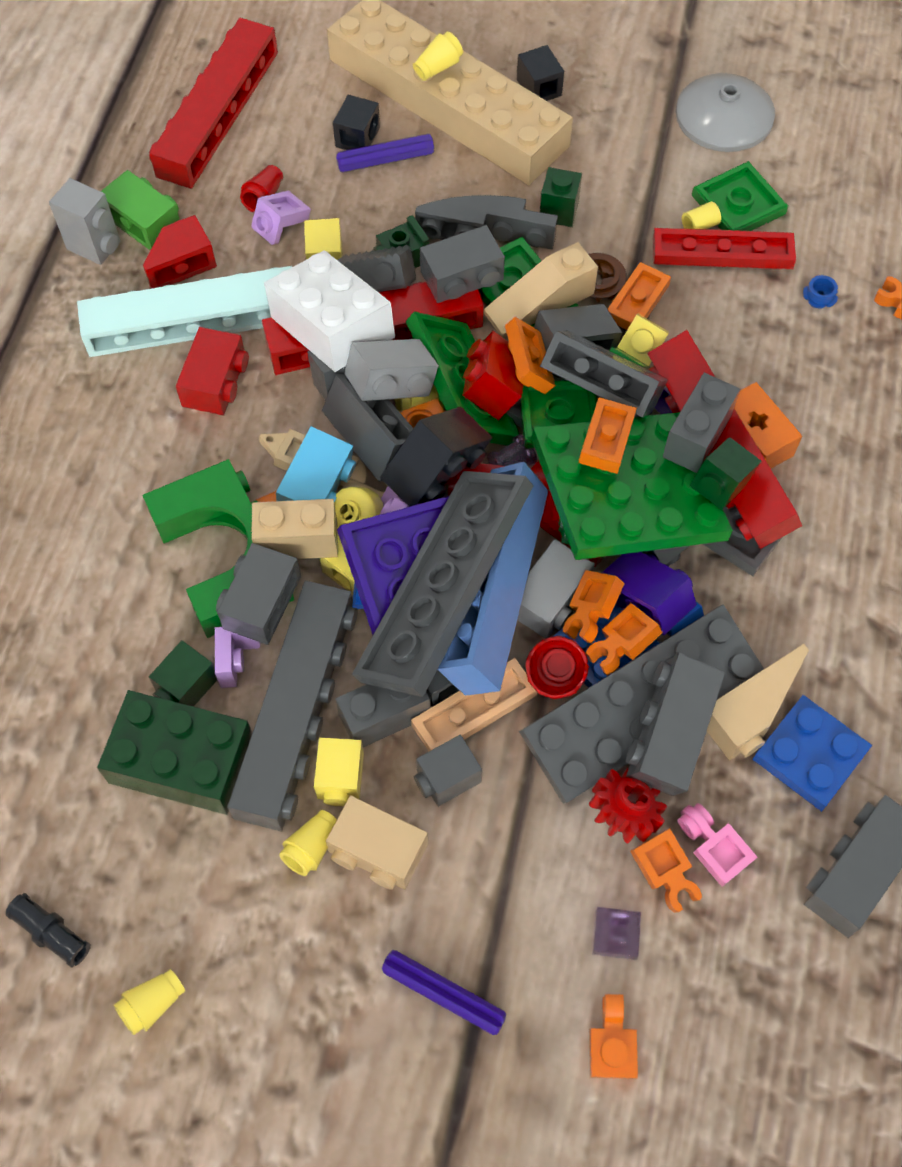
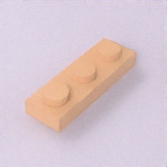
M513 658L507 662L500 691L467 696L458 691L411 719V726L427 750L431 751L460 734L464 740L537 696V692L528 682L524 669L516 658Z

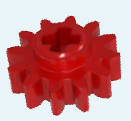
M629 768L625 770L621 777L617 771L611 769L605 778L600 777L592 789L595 795L590 800L589 806L600 810L594 821L595 823L606 822L610 826L607 831L610 837L615 835L617 831L622 832L623 840L627 844L630 843L635 835L640 841L646 842L650 835L656 833L665 821L661 815L666 810L667 805L655 800L661 791L655 788L650 789L644 782L638 779L626 777Z

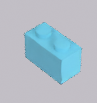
M310 426L276 491V501L334 499L335 503V492L340 482L344 481L347 483L356 466V461L352 460L353 445Z

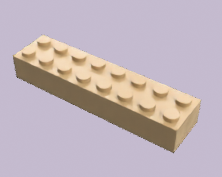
M362 0L327 29L329 56L332 62L527 185H530L570 147L572 116L465 51L459 57L457 64L429 77L426 81L420 79L413 69V63L417 61L437 34L381 0Z

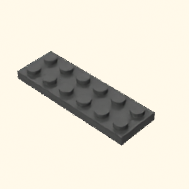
M473 471L462 472L354 669L352 675L357 680L372 686L420 697L424 696L533 488V484L526 476Z
M724 604L713 609L519 731L562 803H568L594 786L600 777L605 778L611 769L617 771L628 764L626 763L627 753L632 742L635 739H639L643 724L639 723L640 714L645 703L653 698L656 685L652 684L655 670L661 661L665 662V660L682 653L724 671L725 675L717 699L764 670Z

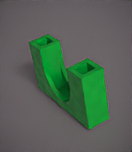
M229 459L142 495L164 544L200 528L213 525L233 528L245 536L247 547L243 555L247 554L253 543L252 502H250L246 494L251 489L243 471L235 472ZM235 566L220 575L186 589L192 607L207 638L215 635V627H222L216 612V604L221 592L224 589L228 590L233 582ZM292 595V597H291V599H290L289 602L295 600V599H294V595Z

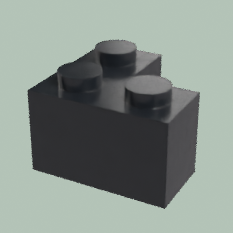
M461 406L421 419L380 478L409 507L440 499L447 491L444 486L450 478L455 477L463 469L469 468L472 470L484 460L487 455L484 449L493 437Z

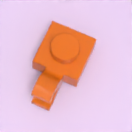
M605 994V997H602L603 1028L589 1029L590 1078L637 1079V1029H623L624 996L621 994Z

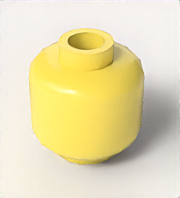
M353 486L343 488L337 492L334 503L337 529L340 525L380 515L384 505L378 494L369 488Z

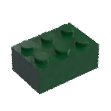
M128 690L97 769L109 784L227 815L229 812L228 804L252 736V731L247 720Z

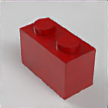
M203 327L198 328L175 386L182 407L224 416L228 403H233L236 398L239 374L244 373L248 365L249 354L244 350L241 335Z
M492 330L484 340H476L468 351L469 364L463 374V378L466 379L463 396L499 420L522 397L523 384L515 374L516 366L513 355L508 348L509 341Z

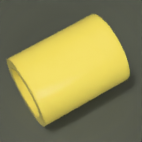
M712 201L682 214L684 229L707 230L721 223L720 210Z

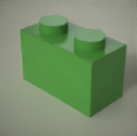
M126 170L100 191L106 195L115 225L149 250H151L162 227L180 220L178 214L179 207L172 197L162 195L153 188L147 179L139 178L129 170Z

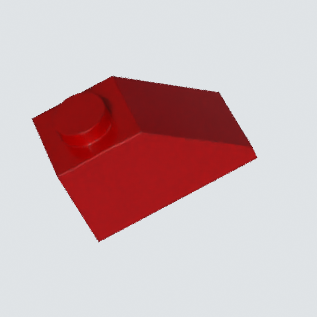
M196 215L162 227L143 263L150 289L173 285L217 267L212 244Z

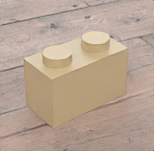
M334 499L252 502V542L297 559L338 557L337 517Z
M351 795L326 839L329 853L333 854L331 859L335 863L349 870H354L358 866L371 873L370 879L391 890L395 885L406 890L429 844L428 832Z

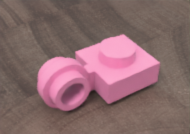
M696 804L693 807L688 805L681 811L682 816L677 822L683 832L692 840H695L697 837L705 840V843L693 853L721 887L758 858L729 823L715 833L711 828L714 820L702 805Z

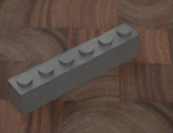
M304 581L228 804V809L234 820L282 832L286 819H293L298 804V795L294 794L299 779H306L310 767L311 756L307 755L311 740L317 742L322 730L323 717H319L323 703L329 704L333 696L335 680L331 679L335 666L341 667L347 648V644L343 643L346 631H352L357 620L358 609L352 608L351 591Z

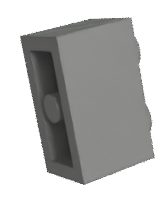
M69 178L49 201L51 210L67 250L101 265L110 254L115 252L120 242L106 195Z
M420 339L352 342L344 374L362 401L430 396L439 365Z
M554 539L528 573L517 620L544 638H549L555 629L560 631L566 620L573 614L569 604L585 570L593 571L594 563L587 559L575 560L572 550Z

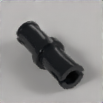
M26 893L17 895L8 905L5 912L6 917L15 921L32 935V942L40 948L46 946L71 968L74 965H79L89 953L90 943L86 940L84 941L64 925V919L56 912L49 914L30 899Z

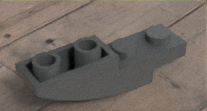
M495 195L461 196L429 202L417 206L415 210V219L429 239L444 240L485 225L488 226L494 239L499 241L512 242L523 237L532 247L553 250L556 238L558 216L526 210V199Z

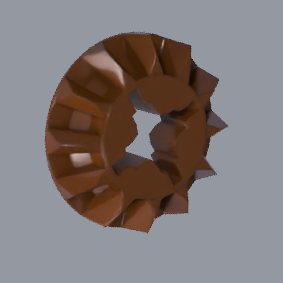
M590 253L588 255L598 266L602 283L595 284L594 294L589 297L595 298L597 303L602 298H608L612 301L626 283V270L623 264L611 255Z

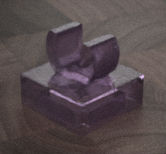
M597 907L595 911L592 955L637 960L639 956L641 912Z

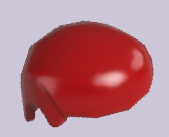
M562 636L542 639L531 649L525 663L530 685L538 694L550 699H563L577 693L585 682L589 670L585 651L576 641Z

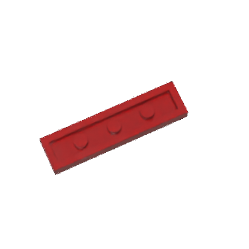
M654 228L653 264L793 269L796 263L794 233L676 228Z

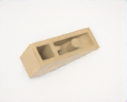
M576 242L543 259L484 309V314L499 335L505 338L507 337L505 325L514 317L532 325L536 322L540 310L567 308L593 295L598 266L580 243Z
M805 644L717 699L707 732L729 761L741 753L746 758L765 744L763 737L772 724L809 651Z

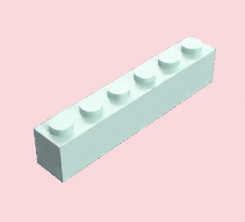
M292 266L274 267L268 270L238 273L232 276L202 279L195 282L166 285L159 288L130 291L77 301L81 338L89 357L194 340L199 327L228 333L263 328L261 319L271 317L264 282L292 268Z

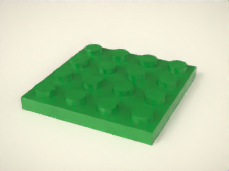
M680 412L634 417L618 474L578 463L591 421L533 427L531 439L575 560L729 540L733 530L724 510L718 508L690 487L697 473L663 458L669 431Z

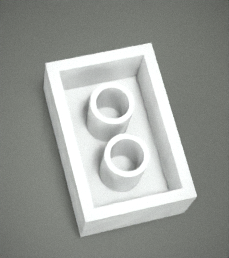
M325 250L312 255L309 259L264 282L271 318L334 372L346 366L352 342L388 341L395 338L391 302Z

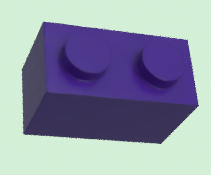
M642 552L622 554L602 572L615 575L625 583L616 603L623 610L630 603L634 604L659 624L663 636L697 606L692 589L693 583L690 577L680 569L674 570L661 563L652 554H644Z

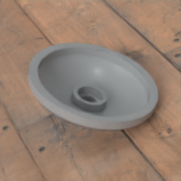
M717 73L698 78L683 89L677 101L676 119L684 134L700 146L715 151L736 152L752 148L768 136L774 123L775 108L765 90L752 80L735 74Z

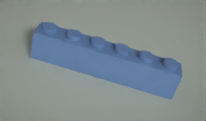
M525 462L491 470V473L526 476L533 484V488L437 669L465 696L501 690L548 494V489Z

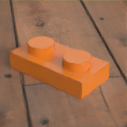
M640 262L608 307V311L616 324L628 330L638 313L648 318L669 287L671 276Z
M514 317L505 325L509 340L508 348L513 355L516 366V377L524 386L532 387L546 394L556 385L552 372L540 367L546 354L541 332L519 318Z
M599 397L578 463L618 474L637 408Z

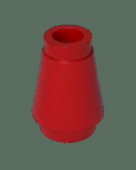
M268 165L245 182L241 187L240 194L242 204L249 211L255 213L259 197L277 193L283 180L282 171L274 165Z

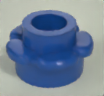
M815 276L811 279L809 285L804 287L803 297L814 308L832 307L838 300L836 296L838 285L829 276Z

